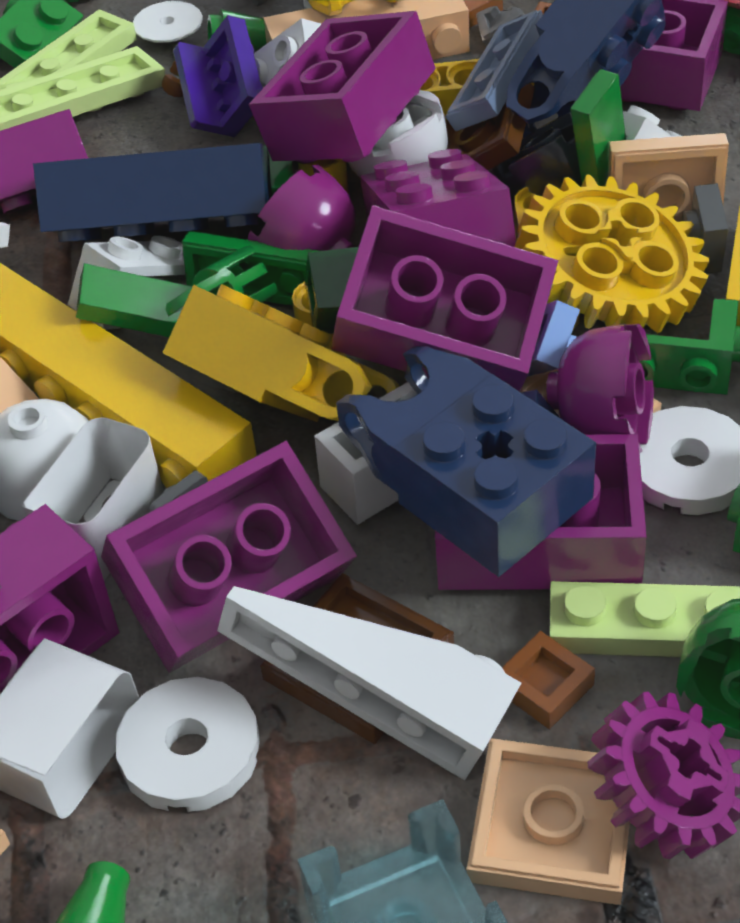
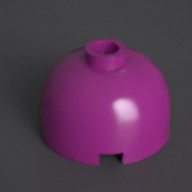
M318 164L312 165L314 175L310 177L303 170H300L275 192L258 215L266 223L260 236L258 237L250 230L247 240L258 241L285 250L311 249L326 251L353 248L354 245L349 241L355 230L356 209L350 195L337 180Z
M640 324L611 325L589 330L576 337L564 351L560 359L558 371L549 373L546 387L547 401L554 410H559L560 418L584 435L638 434L639 453L642 452L640 444H647L650 438L654 400L653 380H645L642 364L639 363V361L651 360L650 346Z

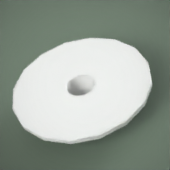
M165 1L142 9L134 17L133 23L137 36L143 40L163 43L181 40L194 34L201 26L203 16L200 10L190 3Z

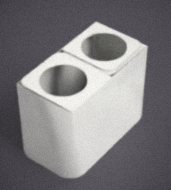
M95 418L86 422L23 502L25 507L22 506L26 516L46 504L95 549L104 581L110 574L101 558L106 535L150 512V504L164 491L149 434L143 429L109 418ZM109 497V499L107 500V502H106V503L104 504V506L102 507L103 502L106 500V498ZM84 515V520H85L86 522H81V523H80L79 520H80V519L82 518V516Z
M44 638L14 674L6 688L0 693V791L61 819L68 817L76 809L116 752V732L126 710L139 699L132 675L127 671Z

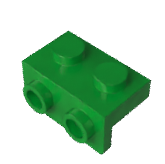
M9 0L3 11V16L0 18V58L16 68L79 24L84 15L63 0Z

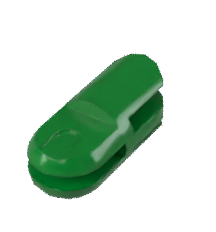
M249 245L200 270L194 276L192 287L195 285L216 295L220 285L223 284L244 294L243 288L267 274L268 270L263 262L236 277L229 271L256 253V250ZM274 282L262 290L254 292L249 297L264 303L278 292L277 286ZM192 287L166 303L168 317L183 309Z

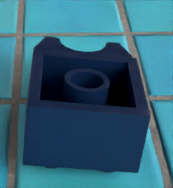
M555 0L535 24L539 38L525 55L508 85L506 106L509 111L518 115L526 122L523 138L532 133L529 130L530 124L549 118L556 113L558 117L569 112L571 113L570 108L600 69L619 74L621 87L630 74L631 62L643 47L646 49L651 48L660 38L665 28L666 19L663 1ZM534 83L535 91L531 107L527 109L518 103V95L524 86Z
M413 346L403 354L407 361L404 378L417 395L409 400L392 402L383 401L371 395L347 394L336 402L339 427L353 445L361 451L373 475L398 493L400 505L490 572L500 577L593 499L596 442L470 359L435 350L428 346ZM422 366L428 372L429 379L425 375Z

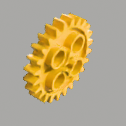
M586 175L581 187L571 178L566 177L560 189L548 184L542 196L534 195L529 208L525 209L517 230L519 235L514 247L559 260L547 304L560 300L563 303L580 309L579 312L584 314L585 328H592L598 319L605 321L606 326L640 324L643 328L646 323L653 331L660 333L667 321L674 325L679 324L684 313L692 311L709 276L704 273L709 263V257L699 254L705 242L700 238L688 237L694 226L691 221L676 222L674 220L679 209L677 206H669L662 209L656 205L659 200L658 193L654 192L643 198L638 195L637 183L632 182L625 191L618 189L614 177L609 176L605 186H598L591 175Z

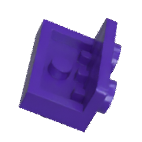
M227 15L204 47L179 42L173 49L190 126L198 130L235 137L252 117L253 113L249 103L263 89V85L260 82L254 58V48L250 42L245 19Z

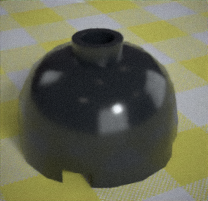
M566 113L527 135L521 142V154L512 161L508 159L493 167V171L498 179L509 187L510 195L514 200L515 195L524 187H528L529 192L538 196L543 195L548 184L560 189L566 177L571 178L581 187L582 180L571 113Z

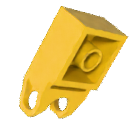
M223 284L220 285L216 295L193 285L163 350V354L261 403L315 422L318 421L320 416L338 421L336 402L347 394L367 395L372 386L376 385L383 387L387 393L400 387L391 377L327 347L332 335Z

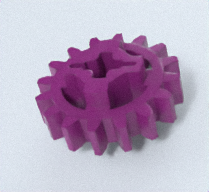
M648 691L641 693L631 703L625 700L604 718L606 724L592 735L591 741L601 751L588 761V769L597 774L604 775L606 781L594 791L596 799H613L618 809L614 812L610 822L615 827L624 825L628 821L636 827L635 845L639 848H643L654 839H657L663 858L671 859L684 850L690 859H694L710 848L716 847L737 832L734 822L740 819V799L736 797L740 794V774L733 773L732 764L740 759V750L723 748L719 740L723 737L725 728L720 723L708 729L701 723L703 716L702 707L697 703L683 712L680 711L679 702L674 693L668 692L656 702Z

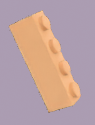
M354 0L343 6L341 14L328 16L313 8H307L263 17L266 41L269 43L301 18L322 24L326 19L417 11L433 60L470 52L469 10L463 0H403L398 2Z

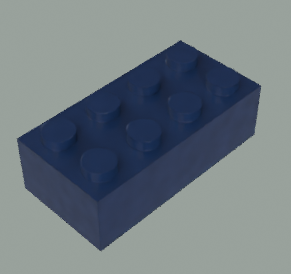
M261 143L33 163L41 232H57L59 242L102 239L101 228L113 227L114 237L155 234L154 223L169 222L170 232L209 229L208 218L224 217L225 227L263 224V221L258 215L272 197L269 152L267 147Z

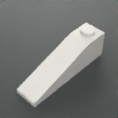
M236 586L232 588L226 597L217 629L218 632L464 781L486 748L521 685V682L507 675L503 668L494 660L482 655H474L458 645Z

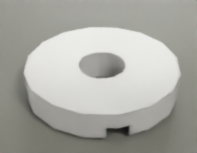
M679 406L653 413L648 443L640 444L642 452L639 454L643 498L648 503L664 509V503L672 507H681L680 514L702 515L722 511L730 506L735 490L740 484V426L730 417L707 408ZM682 455H692L700 458L704 463L697 466H685L678 463L675 458Z
M191 677L170 680L146 691L126 710L116 732V759L130 791L149 806L169 811L168 806L175 808L186 807L187 812L207 810L233 797L251 778L257 763L256 754L260 741L256 715L242 694L224 682L207 678ZM187 734H198L207 739L205 745L193 754L179 755L170 750L172 744L178 738Z

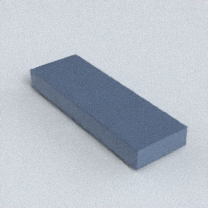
M535 10L498 27L447 111L445 117L455 131L498 116L507 100L508 85L527 52L539 38L535 24L543 16L541 10Z

